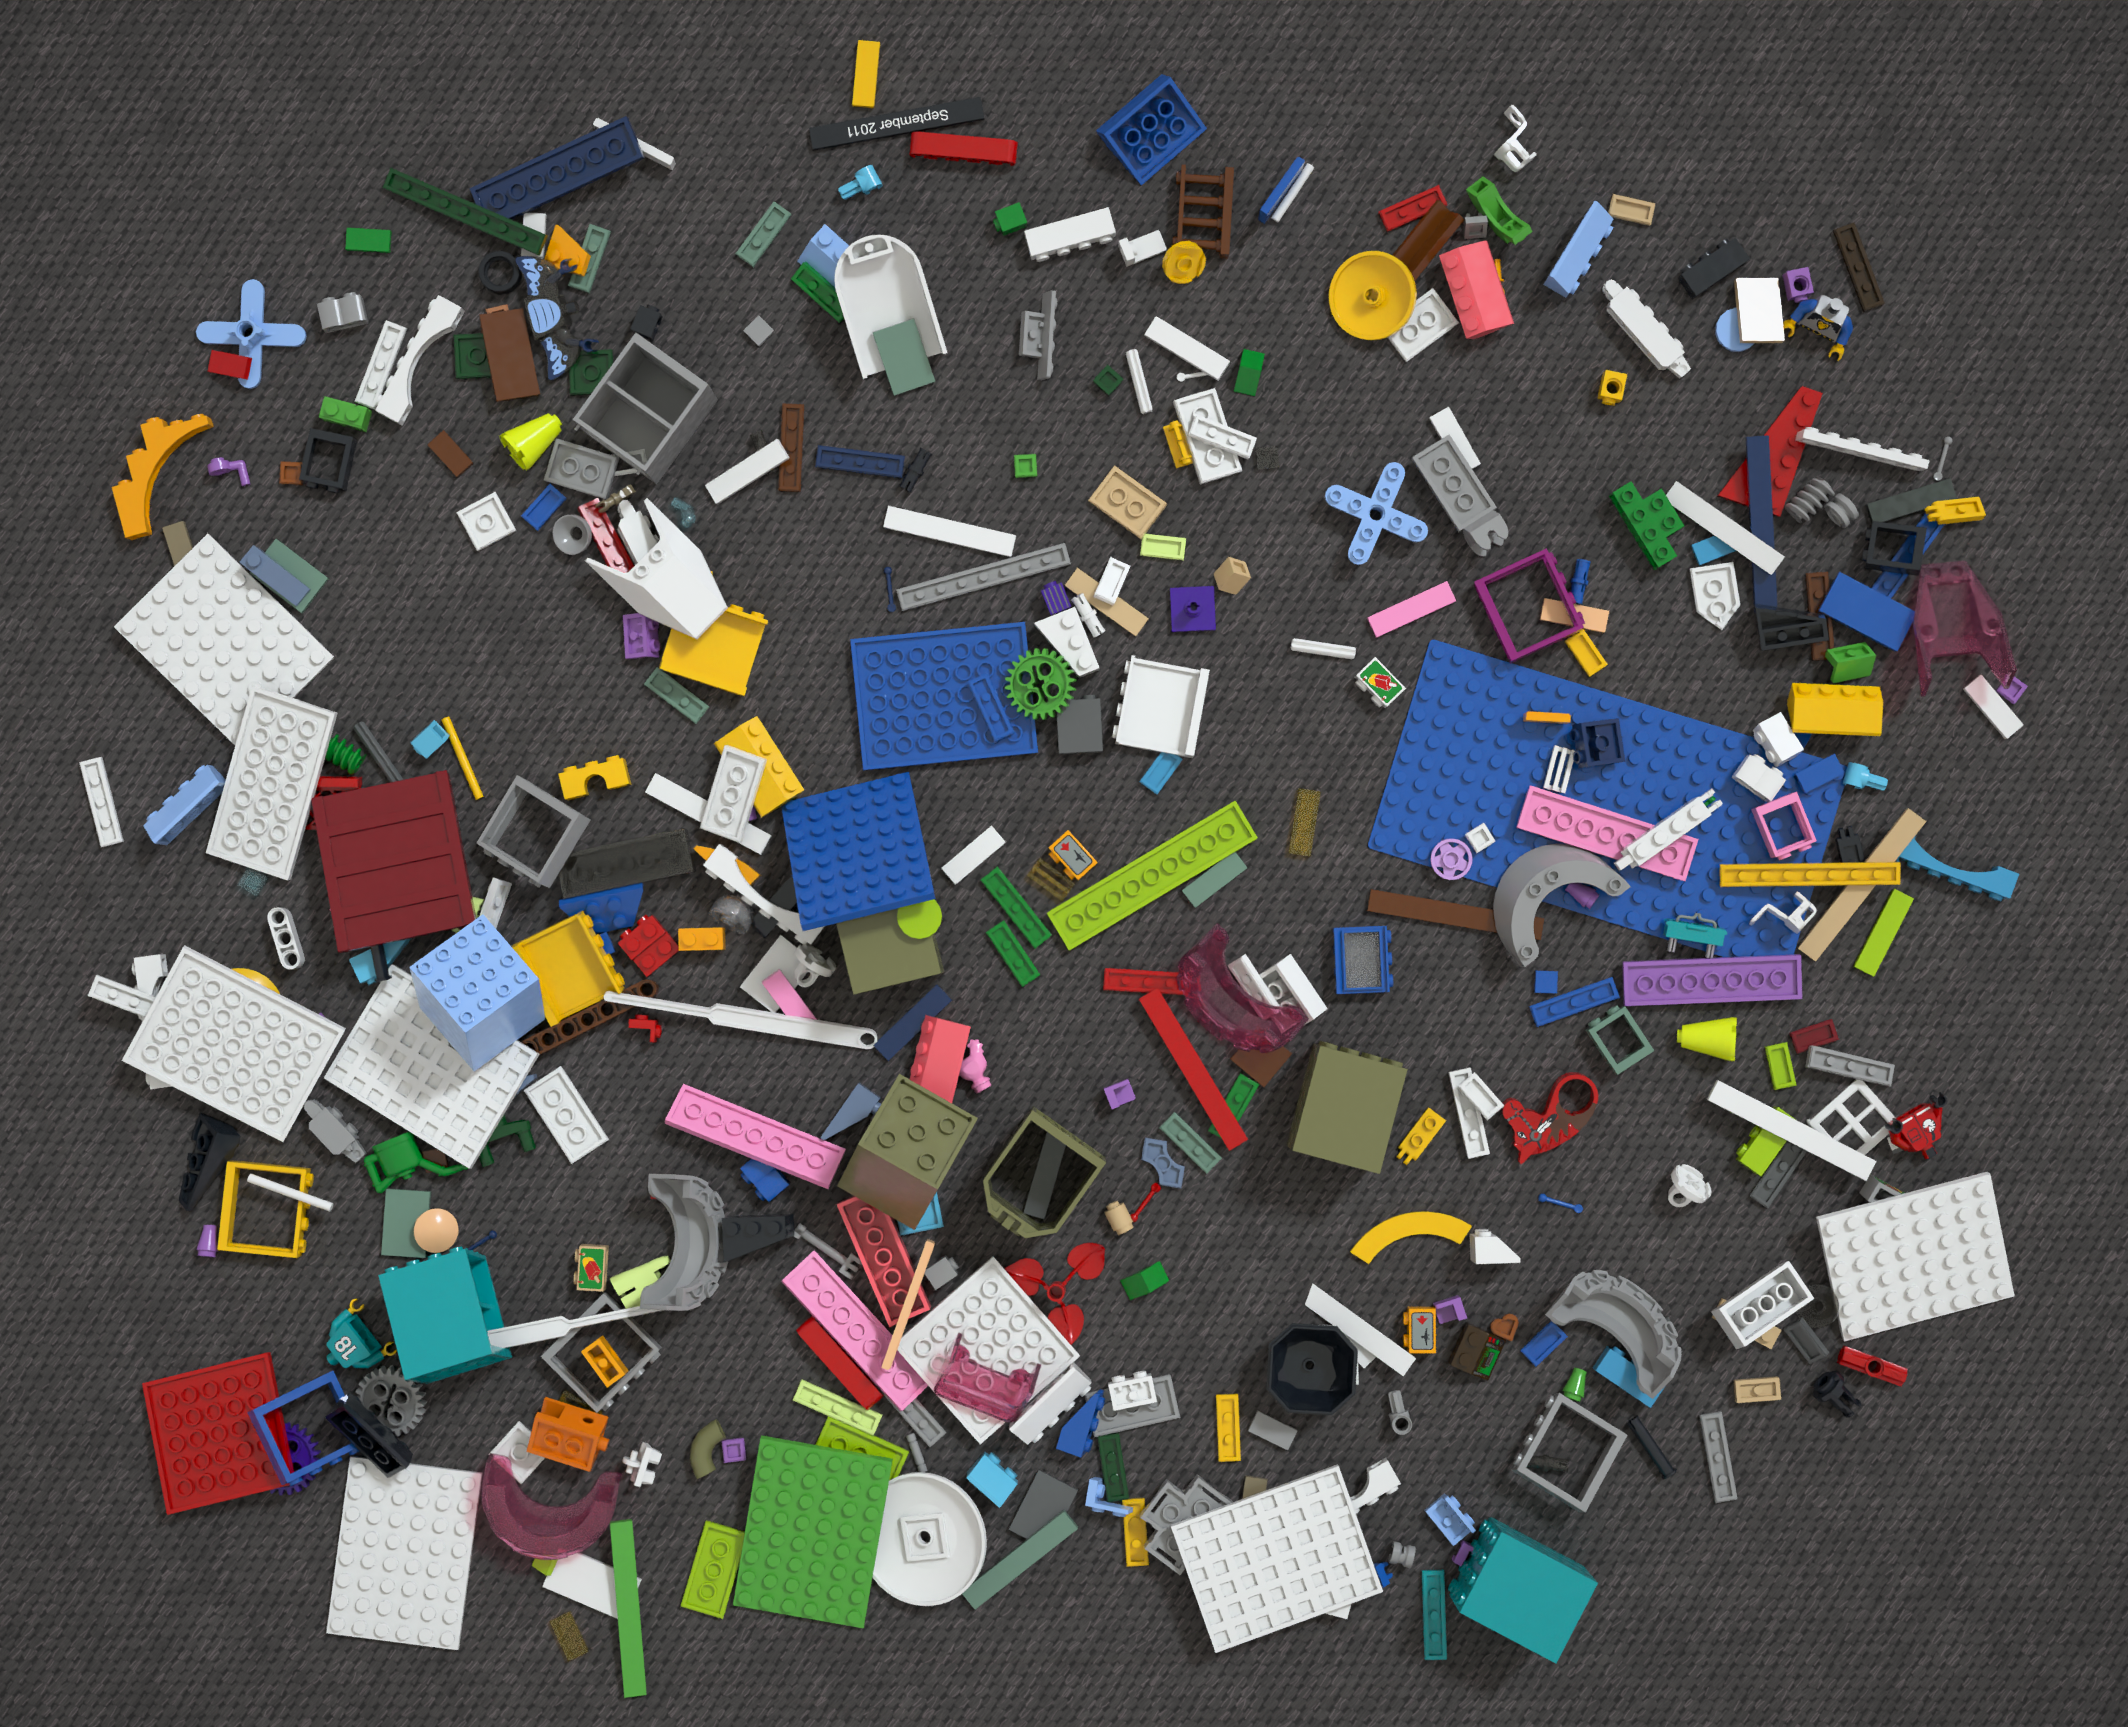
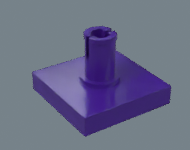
M1214 586L1170 588L1172 632L1216 630Z

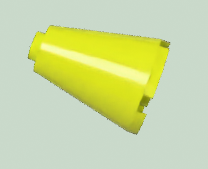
M548 413L502 433L499 438L504 448L508 447L511 452L510 456L523 470L527 471L562 431L560 428L562 423L555 414L551 416Z
M1737 1017L1682 1025V1030H1677V1043H1681L1682 1048L1727 1061H1735Z

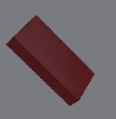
M1832 1019L1789 1033L1796 1054L1807 1051L1811 1045L1819 1047L1839 1040Z

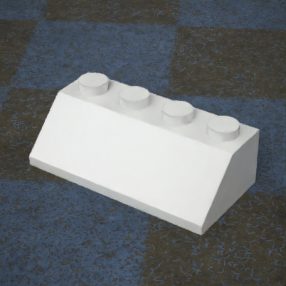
M1073 1362L1010 1422L1009 1430L1027 1445L1031 1441L1036 1443L1043 1436L1042 1431L1047 1426L1051 1428L1060 1419L1058 1415L1063 1410L1068 1412L1075 1405L1074 1400L1079 1395L1083 1397L1091 1389L1089 1386L1092 1383L1091 1379Z

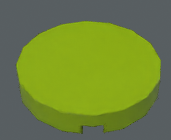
M933 899L898 908L897 920L899 927L905 934L912 938L923 939L930 937L938 930L942 921V912L936 900Z

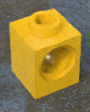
M1605 370L1602 373L1597 399L1602 400V403L1605 405L1614 406L1615 403H1619L1623 398L1627 374ZM1607 384H1613L1617 392L1615 394L1609 393L1607 391Z

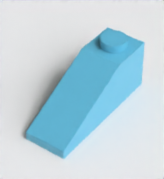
M412 938L383 944L388 968ZM371 949L349 959L360 983L367 982L368 985L376 983L374 980L376 974Z

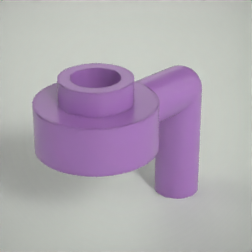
M220 457L212 459L211 463L207 465L209 475L211 476L225 474L231 470L238 469L242 487L251 485L246 464L243 460L229 462Z

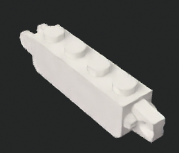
M1612 279L1606 281L1602 292L1610 301L1607 304V312L1657 369H1669L1679 379L1688 373L1691 368L1683 357L1685 353L1683 345L1678 339H1673L1668 334L1669 330L1664 323L1658 322L1653 317L1654 312L1647 305L1644 306L1639 301L1640 297L1636 291L1630 290L1628 287L1622 289Z
M622 500L617 510L621 518L617 532L634 565H636L659 542V538L656 534L652 535L649 529L651 523L646 515L643 516L641 511L636 512L630 501Z
M1710 789L1700 797L1691 799L1622 848L1621 854L1623 857L1614 863L1617 869L1622 870L1628 865L1631 868L1640 866L1711 816V812L1723 804L1721 800H1718L1708 808L1704 805L1703 801L1713 796L1714 790Z

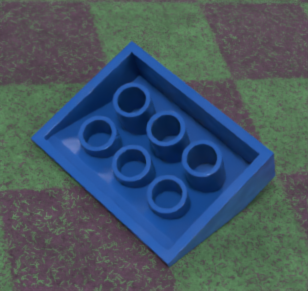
M1161 74L1099 127L1096 132L1123 166L1142 185L1207 128L1171 77Z

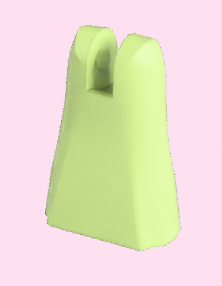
M668 1256L656 1258L610 1278L617 1294L622 1296L621 1301L626 1309L640 1306L643 1288L661 1278L662 1275L658 1269L664 1268L671 1262ZM635 1287L636 1290L627 1295L625 1294L626 1291Z

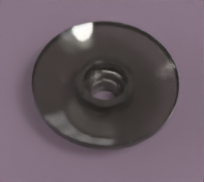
M1822 1284L1807 1286L1814 1299L1796 1311L1798 1317H1803L1811 1328L1819 1329L1829 1326L1834 1322L1839 1312V1301L1832 1289ZM1819 1303L1823 1304V1309L1821 1311L1817 1309V1305Z

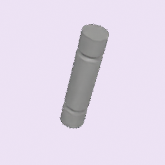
M915 1434L906 1435L918 1471L926 1472L927 1467L924 1464Z

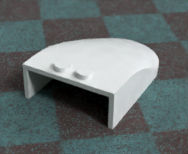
M886 235L866 236L846 248L837 263L834 282L863 379L867 378L868 375L885 370L872 332L912 318L915 319L927 357L939 353L946 354V346L923 270L911 248L902 241Z

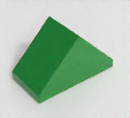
M1243 349L1234 392L1251 396L1256 395L1264 353Z
M1158 1261L1120 1281L1129 1299L1132 1300L1151 1293L1167 1283L1169 1279L1161 1262Z

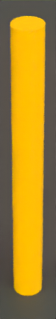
M450 717L441 719L446 732L450 735V742L475 800L483 798V793Z

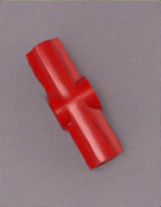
M1843 1345L1839 1352L1837 1363L1900 1387H1902L1906 1380L1908 1369L1845 1345ZM1875 1360L1877 1364L1876 1369L1869 1371V1363Z

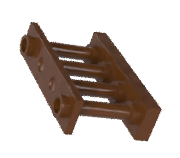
M1181 165V171L1176 172V185H1180L1178 230L1177 236H1173L1172 246L1181 241H1191L1196 243L1201 249H1212L1220 252V258H1229L1234 167H1225L1224 174L1215 176L1186 174V165ZM1185 183L1219 185V187H1224L1223 195H1219V197L1184 196ZM1184 204L1218 206V209H1222V217H1218V219L1183 217ZM1182 227L1217 228V230H1221V239H1216V241L1182 239Z

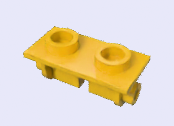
M1177 420L1171 422L1170 425L1164 426L1163 430L1176 469L1192 464V455H1190L1182 431V424Z

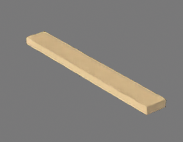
M1906 808L1865 862H1895L1926 821L1909 808ZM1846 885L1797 948L1814 961H1817L1876 885Z

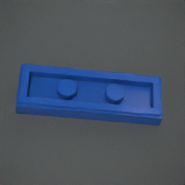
M988 673L968 681L967 683L994 742L1014 734L1015 732Z

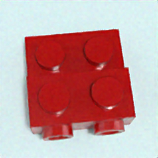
M647 915L643 916L636 922L638 927L633 931L630 929L626 930L619 936L621 941L618 942L620 947L636 963L646 977L679 952V945L654 915L650 917Z

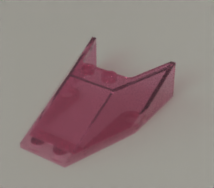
M1966 561L1922 565L1913 621L1921 697L1926 696L1932 680L1930 670L1931 659L1934 657L1963 654H1980L2003 688L2009 689L2017 669L2003 616Z

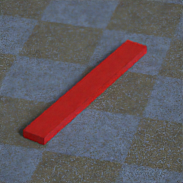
M1156 988L1139 998L1228 1150L1230 1151L1247 1141L1248 1138L1159 989Z

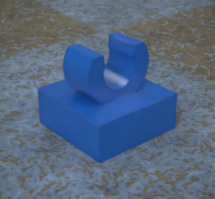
M1388 1562L1374 1563L1382 1588L1390 1584L1388 1579L1393 1576L1392 1573H1385L1384 1567L1388 1565Z

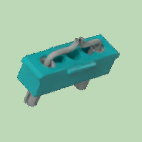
M1695 913L1694 916L1679 915L1676 920L1664 919L1663 935L1670 937L1667 949L1669 952H1675L1677 939L1708 944L1705 957L1711 959L1714 955L1715 945L1723 946L1724 937L1727 935V931L1724 928L1717 927L1716 922L1713 920L1703 919L1700 913ZM1698 916V919L1700 921L1712 923L1713 926L1680 921L1679 919L1684 918L1693 920Z

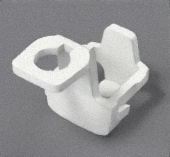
M1511 105L1504 114L1518 130L1494 155L1498 160H1503L1512 171L1518 172L1532 161L1537 154L1533 152L1529 156V153L1516 140L1527 123L1518 109ZM1512 113L1517 116L1519 121L1513 118ZM1510 151H1516L1524 161L1520 163Z
M1796 892L1794 897L1801 905L1789 917L1774 906L1767 904L1752 918L1749 924L1752 926L1767 910L1784 921V924L1790 930L1798 934L1814 917L1817 910L1802 894ZM1807 910H1810L1812 914L1803 921L1801 916Z

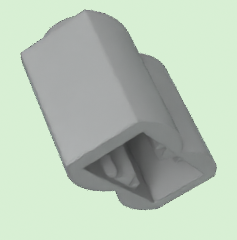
M355 292L346 293L343 295V298L336 300L334 297L324 298L321 303L317 304L322 329L325 333L368 324L364 300L361 295H357Z

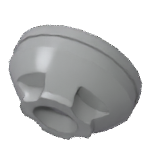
M562 516L553 527L554 542L566 554L575 555L587 549L591 542V528L588 522L581 516ZM575 527H579L582 531V537L579 540L575 539L572 534Z

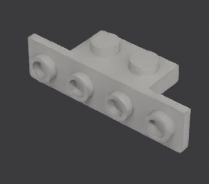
M1053 290L1043 293L1041 313L1021 312L1019 356L1039 358L1037 380L1048 379L1053 372L1052 353L1055 347L1053 331L1056 327L1054 315L1057 307L1056 291Z

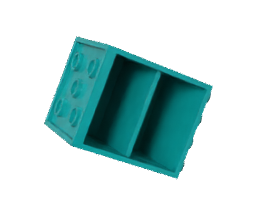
M456 1247L450 1249L449 1254H433L428 1256L426 1261H410L406 1263L407 1267L399 1269L398 1266L390 1267L384 1270V1274L378 1275L403 1376L406 1381L429 1384L512 1358L510 1348H502L490 1344L487 1331L504 1328L485 1255L468 1250V1248Z
M1489 1517L1488 1521L1483 1520L1480 1525L1479 1532L1481 1534L1478 1540L1474 1539L1471 1543L1472 1547H1474L1468 1559L1464 1560L1462 1566H1459L1458 1571H1460L1457 1580L1453 1579L1448 1587V1591H1450L1449 1596L1461 1614L1557 1663L1598 1582L1583 1565Z

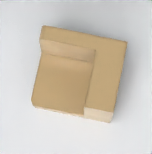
M1228 557L1214 573L1218 589L1231 594H1237L1251 579L1246 562Z

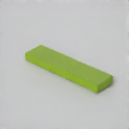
M1896 889L1891 891L1853 967L1872 977L1875 976L1914 898Z

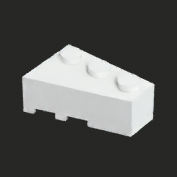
M1075 607L1034 623V626L1057 653L1064 656L1063 660L1070 663L1069 667L1074 670L1078 678L1100 669Z

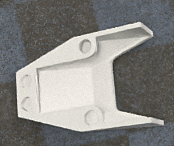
M646 498L644 502L660 535L659 542L628 573H622L590 558H587L585 561L639 614L698 639L728 607L701 550Z

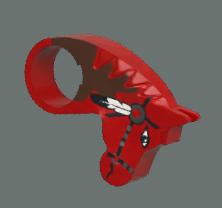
M1569 1072L1557 1078L1542 1113L1532 1109H1524L1523 1105L1515 1098H1507L1502 1103L1504 1107L1501 1109V1113L1513 1129L1514 1141L1512 1144L1519 1150L1518 1162L1520 1164L1524 1163L1530 1155L1543 1153L1561 1145L1576 1135L1587 1124L1598 1102L1597 1088L1587 1076L1578 1072ZM1569 1080H1583L1590 1087V1100L1583 1109L1570 1113V1111L1563 1109L1559 1103L1558 1095L1560 1088Z

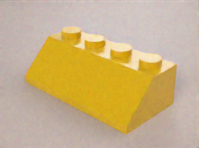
M1792 683L1787 699L1792 732L1881 736L1883 699L1880 687Z
M757 716L741 724L714 743L721 755L724 746L729 745L767 759L754 801V807L761 818L788 801L795 799L804 791V788Z

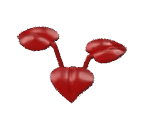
M1083 1243L1073 1248L1068 1255L1067 1262L1074 1269L1063 1282L1054 1281L1050 1285L1040 1280L1044 1274L1043 1268L1038 1261L1032 1258L1020 1259L1005 1267L1008 1274L1028 1296L1035 1295L1039 1290V1284H1041L1047 1290L1048 1298L1061 1305V1307L1052 1309L1047 1318L1070 1345L1076 1341L1082 1331L1084 1315L1081 1308L1076 1304L1065 1306V1303L1062 1301L1066 1293L1065 1285L1076 1272H1078L1081 1278L1087 1280L1099 1276L1104 1267L1105 1248L1097 1243Z

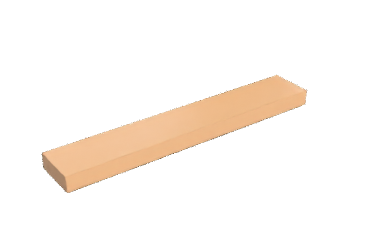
M927 1239L883 1361L881 1368L886 1370L891 1369L932 1254L935 1241Z

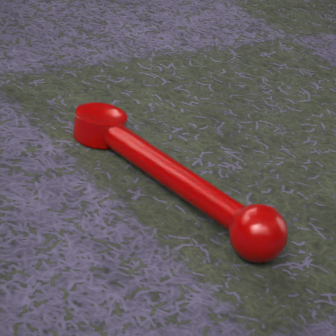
M1154 1183L1151 1186V1192L1136 1212L1130 1215L1133 1222L1138 1220V1215L1155 1192L1160 1191L1161 1186L1158 1183Z

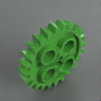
M1035 648L1033 655L1027 650V657L1018 655L1020 662L1012 661L1015 669L1007 670L1012 674L1011 677L1005 678L1006 681L1010 682V685L1006 686L1005 689L1011 690L1007 698L1015 699L1011 706L1019 705L1017 712L1021 713L1025 710V717H1029L1033 713V719L1037 720L1040 714L1042 720H1046L1048 713L1051 718H1054L1055 710L1058 713H1063L1061 706L1069 707L1066 700L1074 699L1069 694L1070 691L1076 690V688L1071 686V683L1076 682V679L1070 678L1074 670H1067L1070 663H1062L1064 659L1062 655L1056 658V651H1052L1048 655V649L1044 648L1041 654L1040 650ZM1045 664L1051 666V672L1047 676L1042 673V668ZM1033 666H1036L1037 675L1033 671ZM1029 672L1031 680L1025 684L1022 681V676L1024 673ZM1039 680L1044 681L1042 688L1037 687ZM1054 684L1059 687V693L1056 696H1052L1050 693V688ZM1043 691H1044L1045 695L1048 697V702H1047V703L1045 702V697H1044ZM1036 692L1039 700L1033 705L1030 702V696Z

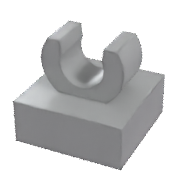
M1469 213L1466 214L1464 220V239L1485 238L1488 225L1487 216L1478 213V216L1470 217Z

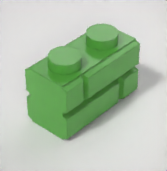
M325 396L319 418L325 422L367 432L372 411L367 407L357 406Z

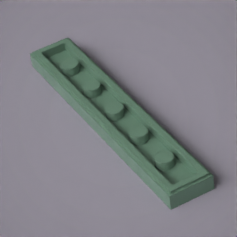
M1063 1510L979 1576L962 1595L974 1609H977L1076 1531L1078 1526L1067 1512Z

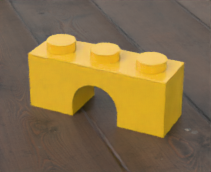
M619 755L606 758L607 762L598 764V761L585 763V767L577 769L576 766L564 768V772L558 774L564 799L571 800L589 795L587 783L591 777L600 775L605 779L607 789L609 790L631 785L626 760L619 758Z

